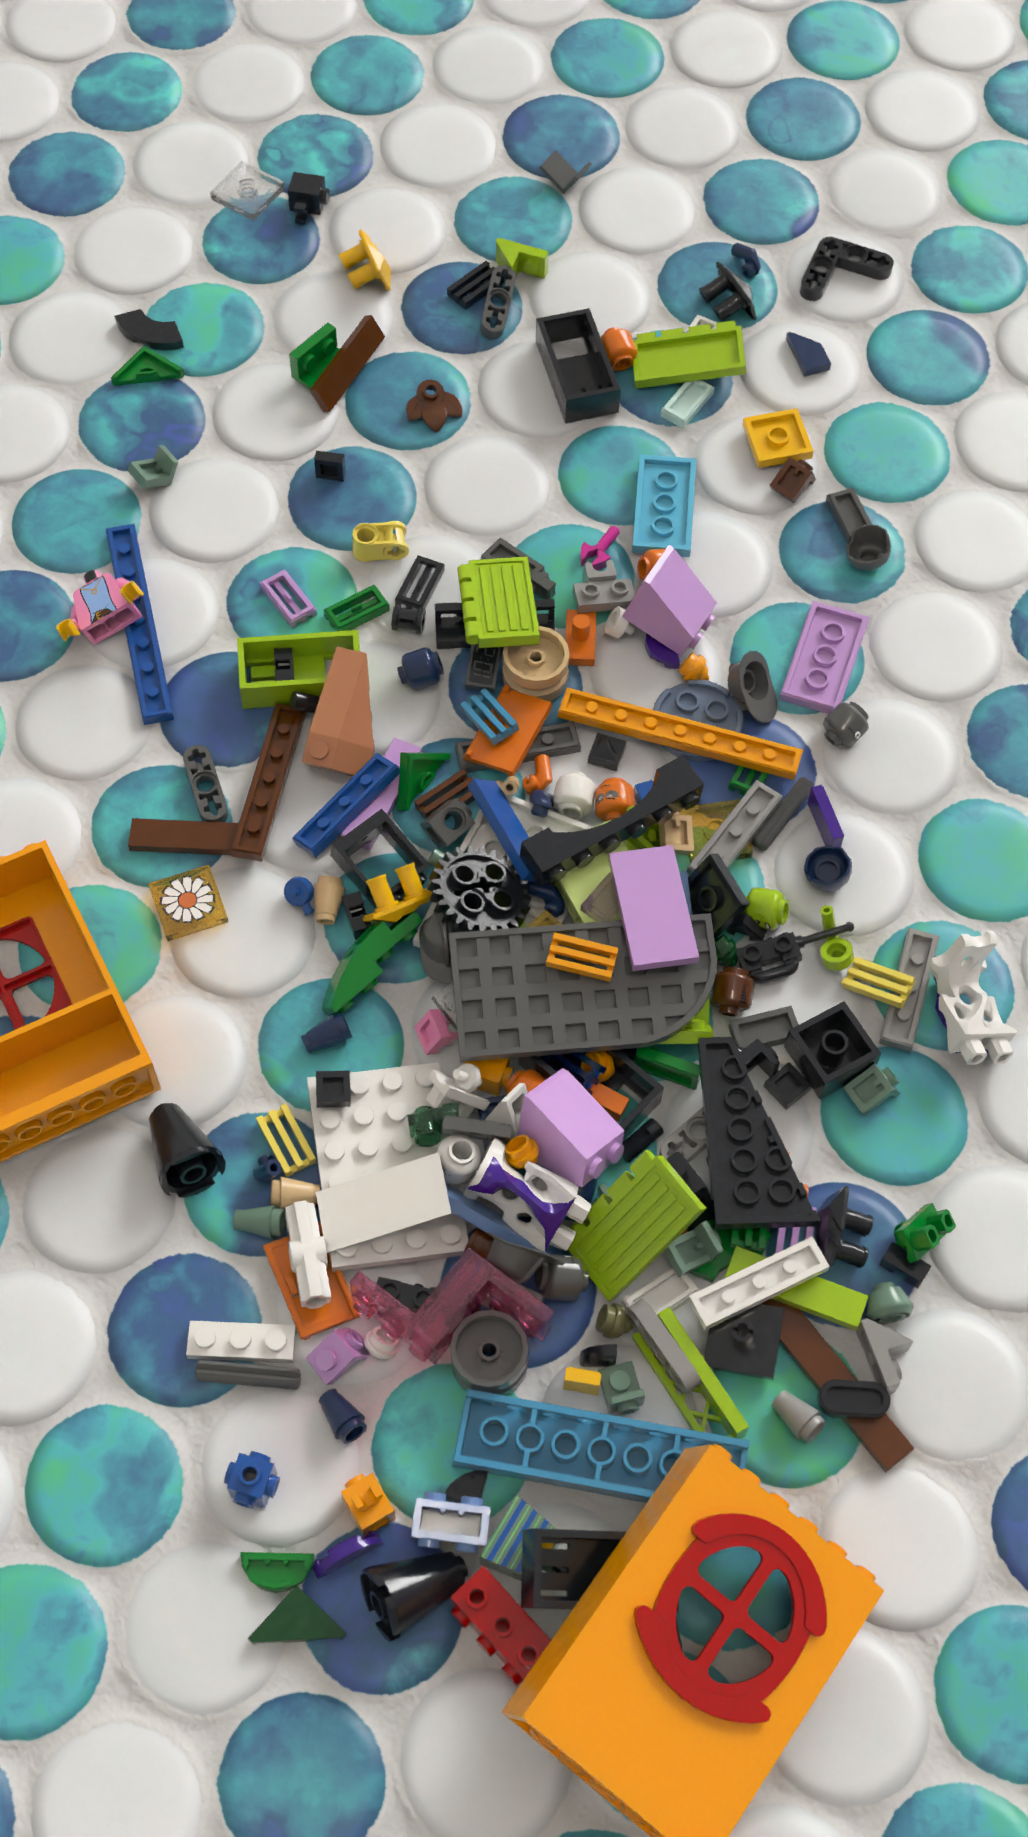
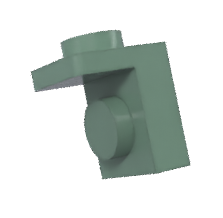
M875 1063L843 1087L863 1115H867L890 1096L897 1097L900 1094L895 1087L899 1081L888 1067L882 1070Z
M629 1361L598 1369V1372L602 1374L600 1384L609 1414L618 1412L622 1416L638 1411L639 1406L644 1403L645 1394L644 1390L640 1389L633 1362Z

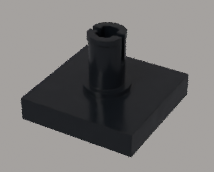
M718 853L709 854L688 877L692 915L711 913L714 940H716L750 903Z
M759 1304L709 1328L704 1356L709 1367L713 1370L774 1380L784 1308Z

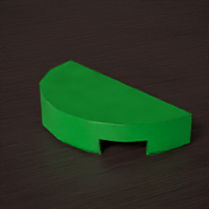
M240 1552L242 1568L250 1582L261 1590L272 1593L290 1591L296 1585L298 1586L303 1583L312 1570L315 1555L311 1553Z

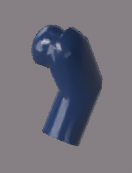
M735 243L732 246L731 254L744 260L745 264L742 266L744 270L742 272L743 275L748 278L757 275L761 265L756 250L746 245Z
M543 790L533 791L529 797L530 803H533L531 814L542 818L547 817L548 809L554 806V795Z
M535 881L527 882L530 885L527 894L543 899L545 903L544 910H546L544 913L547 917L555 919L564 913L565 902L555 885L546 883L540 886Z
M267 1155L260 1156L258 1159L259 1167L253 1170V1176L259 1182L270 1181L280 1174L281 1164L274 1155L269 1157Z

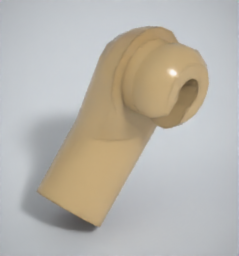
M515 776L507 777L504 782L496 780L501 791L506 795H514L520 786V782Z

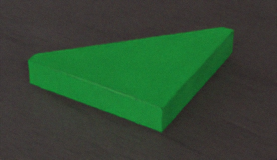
M143 346L111 377V382L114 386L178 379L183 378L185 375L183 368Z
M401 752L397 810L408 811L410 809L412 800L418 793H422L436 776L435 772L441 764L451 758L450 753Z

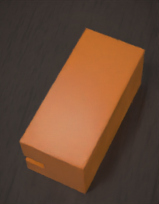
M591 1079L586 1090L615 1121L620 1122L628 1108L630 1099Z

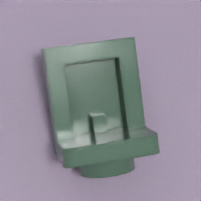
M164 445L158 446L154 458L130 462L128 472L142 489L171 485L178 461Z
M708 1221L700 1223L695 1229L679 1236L664 1250L678 1278L712 1262L723 1252L720 1236L715 1229L711 1228Z

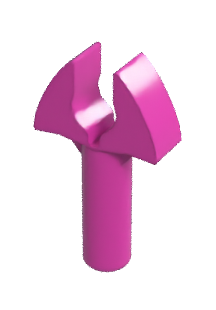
M611 526L594 546L583 542L580 556L581 567L586 563L587 559L595 556L597 558L592 562L593 568L598 571L606 567V562L610 560L611 556L605 554V551L620 533L616 526Z

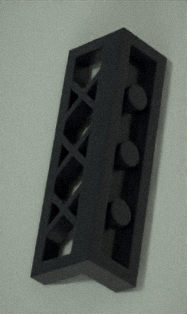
M554 599L534 600L536 611L548 610V613L537 614L538 626L547 627L555 631ZM462 603L435 604L437 649L471 648L472 644L466 642ZM441 614H455L456 616L441 617Z

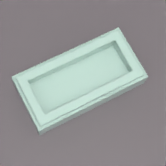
M702 380L685 382L661 409L660 416L684 429L712 397L715 387Z

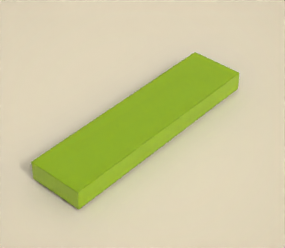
M736 1246L724 1278L767 1257ZM816 1276L771 1299L857 1331L868 1295Z

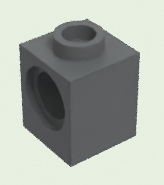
M455 798L446 801L421 822L420 826L439 849L449 846L474 825L475 821L471 818L472 812L463 801H458ZM446 814L452 815L455 820V826L452 830L445 825L444 819Z

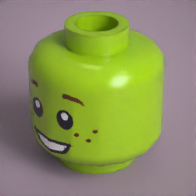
M754 887L748 896H745L750 905L741 914L747 913L760 927L765 930L774 931L780 925L786 923L789 913V901L784 898L781 891Z

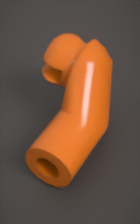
M538 755L534 758L536 773L529 775L530 779L525 777L522 781V786L526 793L531 794L535 790H544L552 782L550 758L548 755Z

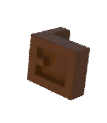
M789 457L769 486L781 496L795 503L808 483L813 485L816 481L812 472L813 467L802 459H799L797 462Z

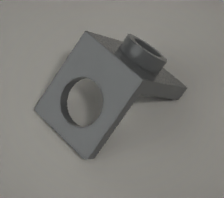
M555 150L539 169L565 194L592 164L588 162L577 173Z

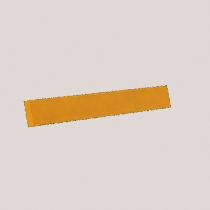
M568 687L558 711V718L795 780L803 749Z

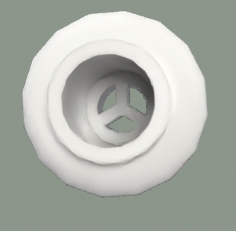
M574 771L561 776L555 786L554 808L559 814L574 820L589 814L593 808L595 784L582 772Z
M450 1135L441 1142L437 1150L440 1154L445 1182L458 1185L466 1183L473 1177L481 1163L479 1145L467 1135Z

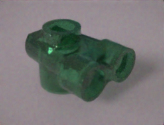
M457 1102L442 1104V1107L434 1109L430 1106H421L415 1109L414 1113L407 1115L410 1136L415 1139V1143L418 1146L432 1147L441 1141L442 1134H440L444 1116L459 1117Z

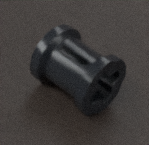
M395 604L391 620L392 630L397 631L399 628L408 629L422 635L426 620V608L413 610L402 608L400 604Z

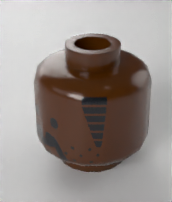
M724 967L723 971L716 973L710 993V1001L719 1008L720 1014L738 1017L739 1012L747 1011L751 1008L755 982L753 978L748 976L749 972L747 970Z

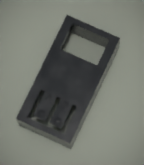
M590 308L536 318V345L564 422L570 423L619 413L621 389ZM582 337L588 354L557 360L551 343Z
M606 1050L613 1058L615 1072L613 1076L600 1084L616 1092L623 1085H626L642 1099L638 1106L619 1124L625 1130L622 1141L624 1142L661 1103L664 1087L620 1050ZM588 1052L559 1054L570 1066L565 1064L556 1055L518 1057V1064L524 1070L534 1069L546 1079L564 1068L585 1089L590 1082L581 1071L582 1059Z
M524 1529L522 1539L521 1608L573 1609L626 1532ZM542 1543L567 1544V1549H542ZM541 1566L567 1567V1573L541 1572ZM541 1590H566V1596H541ZM679 1601L677 1606V1612H679Z

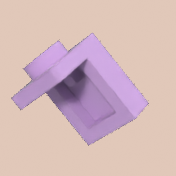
M350 1328L333 1330L306 1359L326 1385H332L356 1361L365 1360L370 1353L365 1348L364 1339L358 1332Z

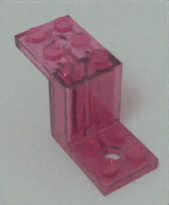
M469 1247L416 1313L412 1312L360 1271L350 1280L351 1297L355 1303L353 1308L364 1318L370 1319L372 1316L382 1324L381 1330L393 1340L397 1341L401 1338L410 1345L408 1350L422 1362L428 1359L434 1365L450 1347L453 1332L461 1321L477 1312L486 1300L490 1301L489 1306L492 1310L507 1313L517 1320L525 1331L526 1336L531 1339L536 1336L543 1341L552 1328L553 1310Z

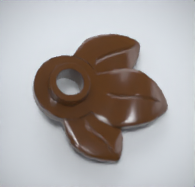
M425 380L419 384L416 396L408 401L406 414L409 421L422 418L430 429L438 433L443 427L447 416L454 418L462 417V405L454 394L445 392L439 382ZM433 390L435 391V394L428 395L426 391Z

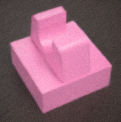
M429 1009L414 1027L426 1055L437 1054L441 1048L451 1045L458 1038L457 1032L450 1033L448 1028L452 1019L449 1016H443L441 1009Z

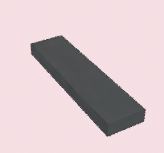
M571 721L542 727L522 763L534 761L536 756L543 754L551 758L581 752L575 723ZM473 740L455 743L460 770L464 769L467 773L492 769L463 758Z

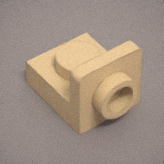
M678 811L674 813L670 820L659 824L660 847L673 845L675 854L690 855L693 853L692 816L680 815Z

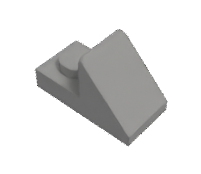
M868 1318L861 1320L856 1333L874 1379L877 1383L883 1385L889 1394L895 1393L901 1383L902 1373L897 1360L891 1359V1356L907 1352L913 1341Z

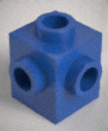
M251 1451L249 1455L239 1453L236 1463L230 1462L224 1477V1483L228 1484L227 1490L235 1504L253 1509L254 1506L266 1508L269 1497L274 1498L280 1477L277 1476L275 1465L270 1462L271 1458L269 1456ZM248 1472L257 1475L252 1481L245 1480Z

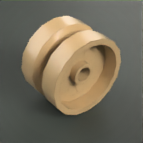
M539 626L540 644L504 646L502 677L504 686H510L511 690L550 702L558 698L566 689L570 653L567 642L559 633L550 628Z

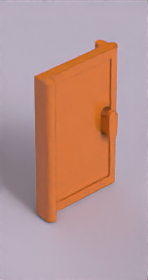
M505 685L496 700L517 722L519 730L495 746L478 730L463 758L467 761L507 773L509 777L515 776L552 710V702L511 690L510 686ZM491 708L490 711L507 729L508 726ZM485 718L484 722L496 735L500 732Z
M318 1222L321 1237L323 1236L321 1222ZM289 1236L263 1245L301 1339L305 1341L315 1334L360 1317L359 1310L342 1271L332 1272L330 1252L327 1253L328 1266L326 1271L331 1290V1303H327L321 1308L309 1309L301 1307L295 1272L292 1273L288 1251Z

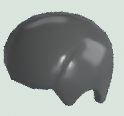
M866 524L852 531L850 543L846 545V555L849 563L862 571L877 570L888 561L891 554V541L888 532L879 525Z

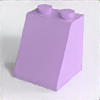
M669 545L643 581L622 617L682 656L688 646L694 650L703 636L699 632L700 628L706 631L715 618L711 612L717 602L678 552Z
M564 1068L524 1095L517 1136L527 1135L530 1139L536 1141L539 1147L537 1164L583 1187L593 1178L597 1179L609 1165L617 1163L624 1152L622 1141L625 1130L574 1076Z

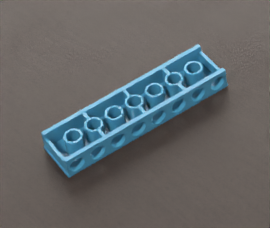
M467 1389L452 1467L484 1470L490 1474L647 1503L685 1448L717 1444L731 1454V1462L742 1470V1468H746L750 1441Z

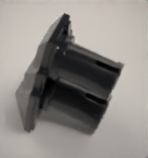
M717 262L718 277L704 287L699 288L704 301L709 304L725 291L731 292L732 296L713 307L719 320L724 322L725 319L740 309L745 310L751 319L756 320L751 286L745 283L737 274L730 271L727 266Z
M848 1186L827 1197L818 1210L817 1214L821 1222L817 1226V1245L830 1267L833 1266L834 1260L837 1259L861 1268L864 1267L868 1259V1248L843 1240L842 1232L844 1229H847L865 1237L872 1229L873 1216L847 1208Z

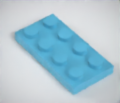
M639 455L632 553L644 554L647 550L666 549L670 545L681 557H690L696 458Z

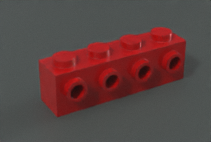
M482 1566L450 1597L451 1605L454 1607L450 1613L463 1628L470 1625L479 1635L476 1639L478 1645L489 1657L496 1654L505 1664L501 1668L503 1673L517 1686L525 1679L551 1639L493 1575Z

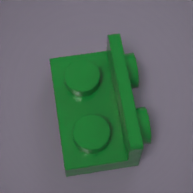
M327 322L289 353L291 377L309 390L340 350L337 347L336 328Z

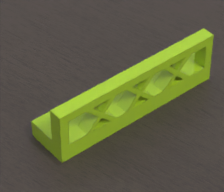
M670 1307L659 1312L657 1316L691 1362L701 1379V1385L693 1389L692 1392L701 1393L706 1400L704 1413L689 1410L684 1402L686 1394L682 1392V1395H679L675 1389L678 1388L677 1385L668 1378L665 1368L660 1366L656 1360L657 1357L649 1349L639 1331L632 1335L633 1341L692 1430L704 1432L706 1421L708 1420L722 1424L728 1433V1437L740 1439L746 1435L749 1425ZM709 1406L716 1416L708 1414ZM695 1418L702 1419L701 1427Z

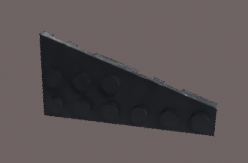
M698 1038L697 1046L715 1230L819 1226L821 1220L807 1198L808 1193L803 1183L799 1182L792 1167V1160L771 1117H768L762 1105L763 1100L748 1076V1069L733 1038Z

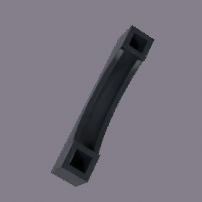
M682 755L656 769L652 789L636 806L623 815L597 827L575 832H552L548 827L521 842L519 857L540 886L548 882L555 883L561 880L573 868L587 866L595 856L603 852L607 854L614 851L626 839L640 837L647 831L648 827L656 823L663 824L673 817L674 813L681 809L689 810L700 801L704 783Z

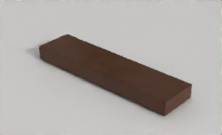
M372 315L363 317L309 390L323 412H331L385 338Z
M132 818L128 847L130 851L231 855L230 850L239 823Z

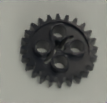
M468 845L464 852L459 847H456L453 854L446 852L443 859L437 861L429 876L431 881L427 890L432 892L429 901L437 903L433 910L434 913L443 912L445 914L441 921L442 923L449 921L454 923L451 931L454 932L459 928H462L463 932L518 928L522 926L531 909L528 905L532 900V896L527 894L530 885L521 884L523 880L519 874H515L514 871L516 869L513 864L510 866L506 864L508 858L506 855L499 860L496 858V850L494 849L488 855L485 854L483 846H480L478 851L474 852L471 845Z

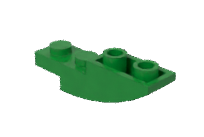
M416 911L402 916L389 927L384 921L373 923L360 935L349 948L332 976L322 1006L325 1014L336 1012L341 1014L354 1004L352 998L360 991L363 994L368 992L378 983L376 978L383 970L376 961L381 963L394 953L392 947L399 941L404 943L418 932L415 927L423 920Z

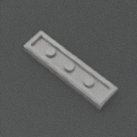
M756 780L689 864L687 873L691 875L709 854L716 853L720 855L729 869L781 803L783 796Z
M908 927L897 971L915 977L916 983L902 1009L888 1004L879 1040L880 1044L911 1052L932 970L929 961L935 957L940 936ZM892 991V993H891V994L896 995V996H899V997H900V995H901V994H899V993H897V992H894V991Z

